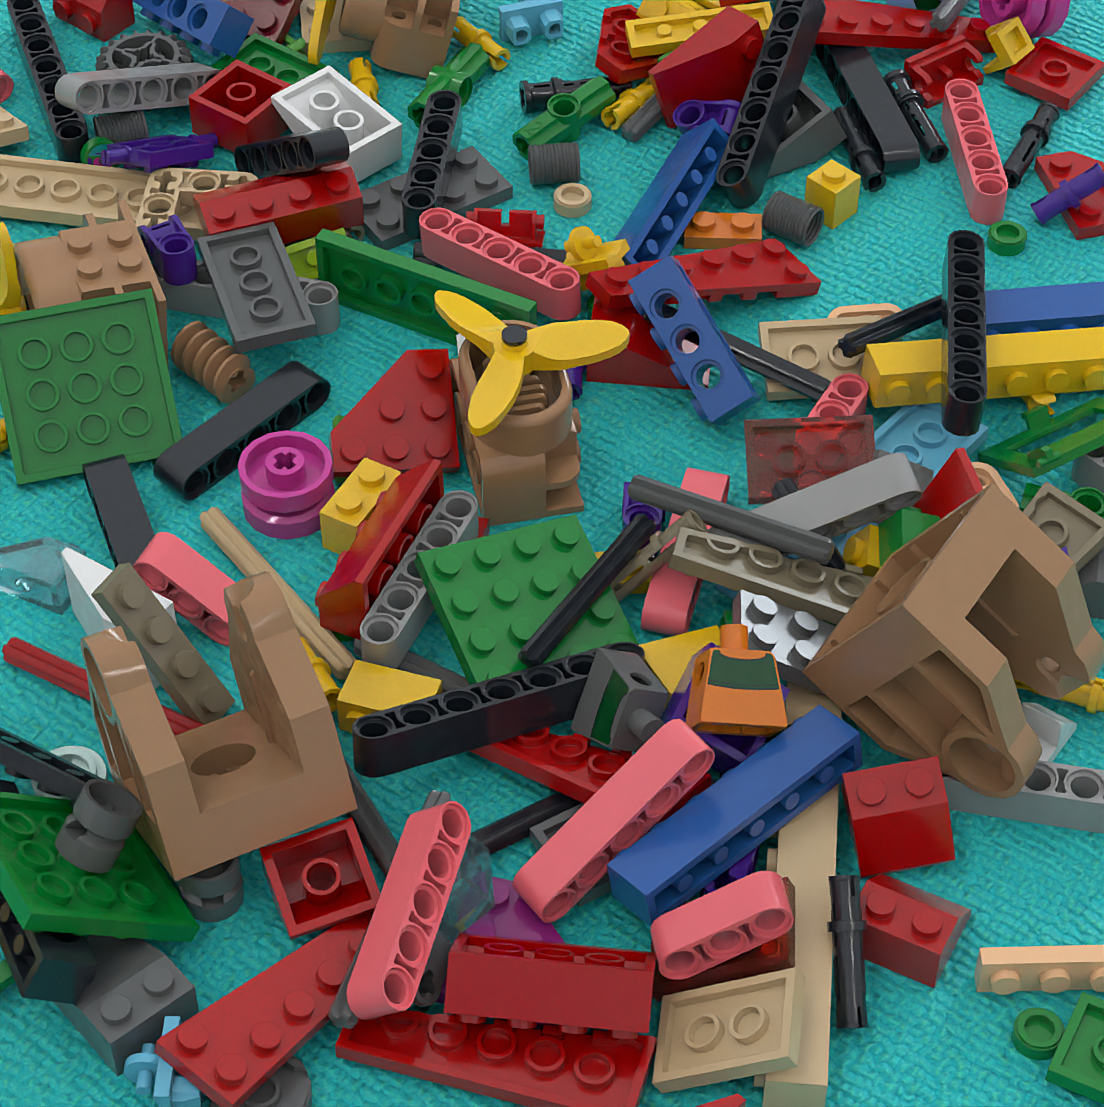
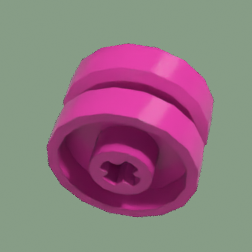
M979 0L981 18L986 20L990 26L1018 16L1030 39L1041 38L1042 36L1049 37L1056 33L1062 27L1068 15L1070 0Z
M285 430L268 433L253 440L242 451L238 462L242 504L247 522L254 530L268 537L287 540L306 537L320 530L319 512L335 494L333 463L330 450L320 439L305 432Z

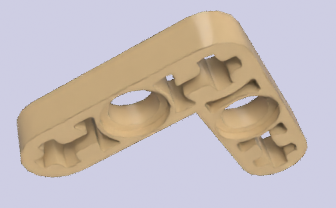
M161 168L155 170L148 178L135 225L136 227L145 225L148 228L168 221V217L176 214L179 217L181 206H195L192 195L258 180V178L252 173L185 168ZM167 186V193H163L162 190ZM202 186L214 187L205 191L196 190ZM156 209H168L164 213H151V211Z

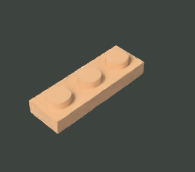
M1104 945L980 948L974 973L976 991L994 992L1000 995L1011 994L1016 991L1060 993L1065 990L1093 989L1097 992H1104Z

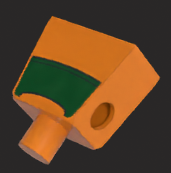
M726 624L720 626V648H709L695 660L685 723L696 733L772 737L787 728V716L775 656L770 651L749 650L748 626Z

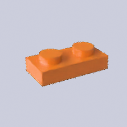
M695 212L684 230V249L714 250L737 244L762 241V214Z

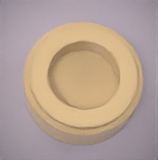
M566 183L554 191V209L559 215L567 218H578L586 215L591 210L592 194L586 186L579 183Z

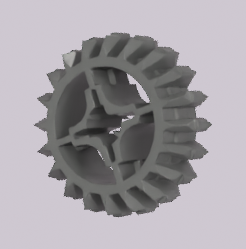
M148 29L145 33H138L134 30L132 35L120 34L119 40H109L108 46L100 48V55L96 57L97 63L95 67L96 71L194 63L190 49L186 47L185 41L178 40L176 35L173 34L166 36L164 31L151 33L150 29Z

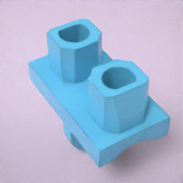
M518 0V3L498 6L500 18L499 37L502 42L511 40L517 46L527 44L531 40V36L544 34L549 39L560 38L563 35V0Z
M165 1016L162 1036L181 1024L180 1016ZM143 1044L141 1053L130 1055L125 1060L123 1073L127 1079L137 1083L135 1090L137 1094L149 1095L152 1085H155L153 1099L154 1102L160 1105L159 1107H203L205 1094L161 1057L154 1053L155 1044Z

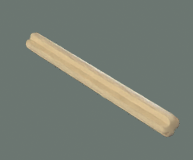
M211 507L208 511H203L200 515V520L204 531L246 577L263 571L269 572L285 597L299 636L307 639L314 653L327 662L331 672L338 679L346 680L356 658L329 629L320 627V619L219 508Z

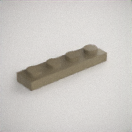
M130 562L119 564L93 591L91 596L116 627L122 626L127 640L136 642L145 665L185 716L203 724L221 719L235 702L234 698Z

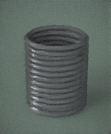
M142 110L113 112L112 114H102L101 116L93 117L96 137H106L113 143L149 138L148 127Z
M576 141L575 143L569 142L568 144L566 142L564 144L554 143L553 145L546 143V145L538 144V146L530 144L528 146L530 184L537 186V184L541 185V183L543 185L545 183L547 185L549 183L559 184L560 182L562 184L564 182L578 183L580 181L578 143Z
M780 190L770 197L764 208L761 220L762 228L807 247L816 240L824 222V210Z

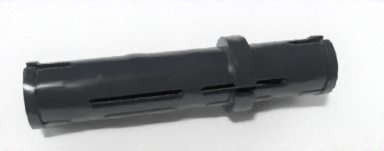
M1041 103L1033 118L1023 125L1020 132L1021 137L1003 165L1009 189L1016 188L1017 185L1019 186L1039 149L1044 147L1050 140L1051 129L1060 118V111L1053 103Z
M847 106L836 108L833 113L847 136L842 141V144L849 155L848 163L852 171L861 176V182L866 191L868 188L869 192L879 191L885 186L887 178L879 166V156L875 148L868 145L852 109H848Z
M860 875L828 876L831 895V922H827V932H832L834 952L833 963L837 1009L836 1029L869 1028L866 1010V981L863 955V931H867V920H862L860 900L861 877Z

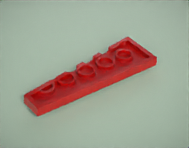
M823 0L826 5V13L815 44L927 50L962 34L966 38V42L979 52L995 53L985 32L990 27V24L984 19L957 16L947 30L940 32L937 27L932 28L929 21L933 18V12L859 0Z
M776 238L673 256L679 260L701 299H706L708 302L721 301L723 295L738 294L741 300L756 299L758 292H772L775 298L817 295L822 282L809 270L807 265L800 262ZM662 259L589 272L585 286L607 309L634 307L629 297L634 291L628 281ZM676 297L669 298L664 302L668 305L679 304Z
M550 727L470 750V752L491 762L497 763L583 803H586L632 757V751L619 749L608 751L592 746L591 739L581 734L575 733L574 735L565 736L550 733ZM705 773L657 823L665 821L685 806L693 796L699 795L711 786V775Z
M374 911L336 924L172 1029L156 1041L154 1053L219 1107L241 1106L330 1020L328 1017L330 1007Z
M405 1010L369 1020L359 1018L356 1026L351 1029L342 1027L335 1044V1051L338 1058L527 1107H638L655 1055L657 1037L638 1034L636 1039H620L609 1036L608 1031L593 1030V1035L570 1034L558 1031L557 1026L543 1025V1030L521 1029L506 1025V1020L497 1019L494 1020V1024H473L456 1020V1015L440 1013L429 1015L421 1011Z

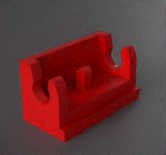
M961 34L906 58L904 70L909 73L912 79L911 85L913 89L919 91L923 96V107L929 109L943 102L945 85L953 79H967L977 86L982 85L984 75L972 65L971 59L975 63H980L984 59L981 53L966 42V38Z

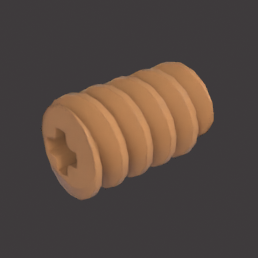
M194 321L189 323L176 336L170 353L172 362L178 369L183 370L187 376L193 378L200 386L205 387L210 394L215 395L219 401L231 404L251 390L255 383V372L250 368V359L243 353L237 354L235 346L229 345L226 339L219 337L214 330L208 329L203 322Z

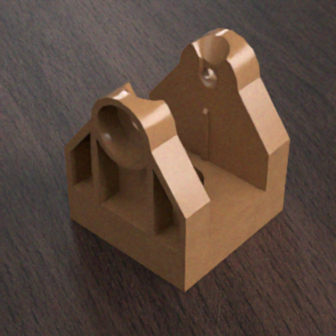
M991 483L888 557L802 673L882 749L911 761L938 756L942 773L958 779L971 790L984 796L1005 799L1014 797L1024 787L1042 755V746L1039 738L1026 721L1014 679L1024 682L1042 695L1060 700L1066 694L1084 684L1090 683L1096 678L1104 666V641L1092 626L1074 561Z
M266 571L241 579L224 588V601L228 614L230 661L245 710L174 736L152 685L141 652L135 641L127 640L122 626L104 629L85 636L80 641L87 671L92 713L114 783L129 790L139 799L143 807V813L135 828L175 881L358 809L330 705L296 630L285 597L276 580Z

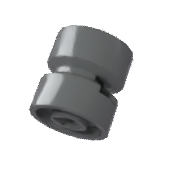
M102 779L89 780L84 784L73 805V813L66 818L55 840V846L68 862L80 869L93 873L109 872L114 867L125 846L124 839H127L132 834L143 813V807L139 799L121 785Z
M239 856L179 880L181 898L194 919L202 922H218L228 919L239 910L244 899Z

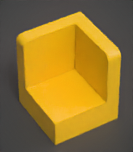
M1018 16L990 26L985 31L997 57L982 69L987 75L1012 66L1035 48Z

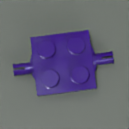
M212 132L203 135L191 134L188 137L168 134L107 144V150L101 152V161L104 166L123 163L124 168L128 169L144 167L145 173H152L155 170L167 168L168 165L174 164L180 168L199 166V160L214 158L213 148L218 146V138Z

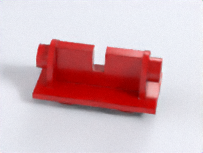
M475 208L474 211H467L466 213L467 219L529 248L543 247L545 231L539 230H544L545 215H538L536 210H510L509 223H502V209Z

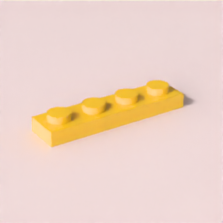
M769 1L731 6L759 21L763 38L765 39L773 17ZM726 7L625 21V33L631 58L674 51Z

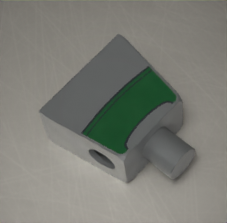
M598 648L570 728L606 747L637 752L665 724L661 720V716L668 699L667 690L636 653Z

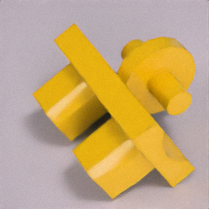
M575 227L570 232L569 239L564 242V249L567 254L563 264L578 272L580 276L581 292L587 291L588 288L585 286L588 273L610 267L625 266L622 257L630 250L626 239L602 243L601 237L595 235L589 227Z

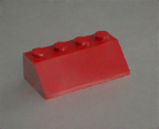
M347 162L311 171L270 176L192 195L204 236L274 221L283 244L317 236L323 228L334 231L342 227L347 229L364 224L363 196L353 168Z
M432 459L398 475L389 489L380 493L374 512L368 521L364 520L359 525L355 540L349 550L342 551L338 557L335 571L328 581H323L318 587L315 605L319 610L320 627L361 640L360 626L363 619L437 503L444 496L442 461Z
M459 933L448 955L444 1013L456 1014V1020L464 1023L486 1022V1017L507 1019L506 1025L514 1028H536L537 1022L557 1024V1030L564 1033L584 1034L587 1033L589 1027L608 1029V1035L614 1038L636 1039L638 1038V1033H649L656 955L655 952Z

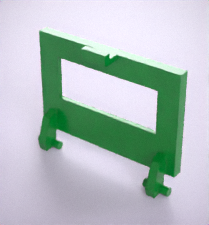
M1096 397L1051 419L1047 405L1040 404L1021 413V417L1025 420L1028 430L978 452L979 462L1036 478L1104 446L1103 419L1048 446L1045 445L1031 450L1027 454L1015 451L1094 413L1104 414V398Z

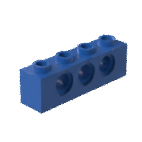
M132 0L142 7L140 14L159 23L162 27L179 34L181 38L199 46L200 49L218 58L221 52L233 58L236 57L255 20L221 0Z
M668 255L628 281L634 291L629 295L631 302L641 316L647 313L654 325V328L649 330L652 338L662 351L668 349L675 361L670 365L671 370L682 386L688 383L695 395V398L691 400V404L702 421L709 419L711 423L720 425L761 400L678 259ZM676 297L679 302L677 313L673 317L664 318L662 314L663 303L669 298ZM691 332H697L700 339L698 348L692 353H685L682 347L684 337ZM717 367L720 371V381L714 388L707 389L703 384V375L709 368Z

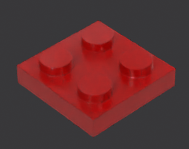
M1042 36L1034 44L1035 48L1005 72L1004 84L1018 89L1022 93L1053 103L1055 106L1068 111L1104 75V62Z

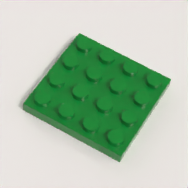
M152 288L0 315V402L18 486L83 473L82 464L120 454L125 455L128 464L158 459L165 450L182 439Z
M575 514L418 552L414 564L469 685L528 668L518 660V653L521 651V648L598 559ZM610 585L543 663L616 642H631L639 645Z
M0 792V891L23 930L36 933L43 931L72 933L78 936L86 934L113 936L119 939H152L159 942L193 941L200 926L136 828H134L132 834L127 839H124L125 846L114 867L109 872H88L68 862L55 846V840L66 818L73 813V807L69 805L71 800Z

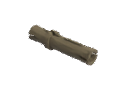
M688 509L681 518L663 532L656 531L650 536V543L630 560L610 584L618 602L627 597L660 568L670 562L675 542L657 557H654V554L674 537H677L680 527L702 532L707 531L704 521L696 512ZM642 565L644 567L626 583L620 584L622 580Z

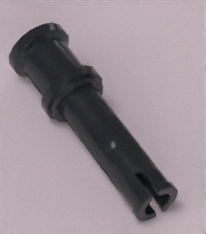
M902 69L887 73L883 79L915 135L920 148L925 154V158L930 163L942 161L947 156L949 149L942 141L932 121L923 109V96L919 91L913 89L909 73ZM893 82L896 83V85L898 86V89H895V88L893 87V85H892Z
M551 77L550 81L528 83L527 80H522L519 83L521 109L524 114H529L532 109L547 108L548 100L552 96L560 93L571 94L592 78L562 81L561 78ZM603 77L609 82L616 98H619L620 94L626 89L632 88V81L626 84H618L609 80L608 77Z

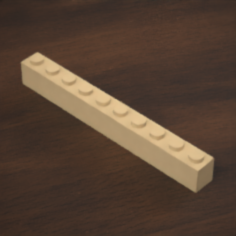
M787 682V688L790 689L784 702L787 725L792 724L797 718L806 715L819 704L841 719L842 710L828 696ZM839 784L769 837L777 839V849L768 848L766 871L776 872L782 877L794 922L788 932L762 944L761 958H770V970L761 969L760 975L796 967L805 977L798 1067L754 1075L753 1086L763 1087L762 1107H825L828 1087L833 955L832 932H827V922H831V895L828 876H835Z

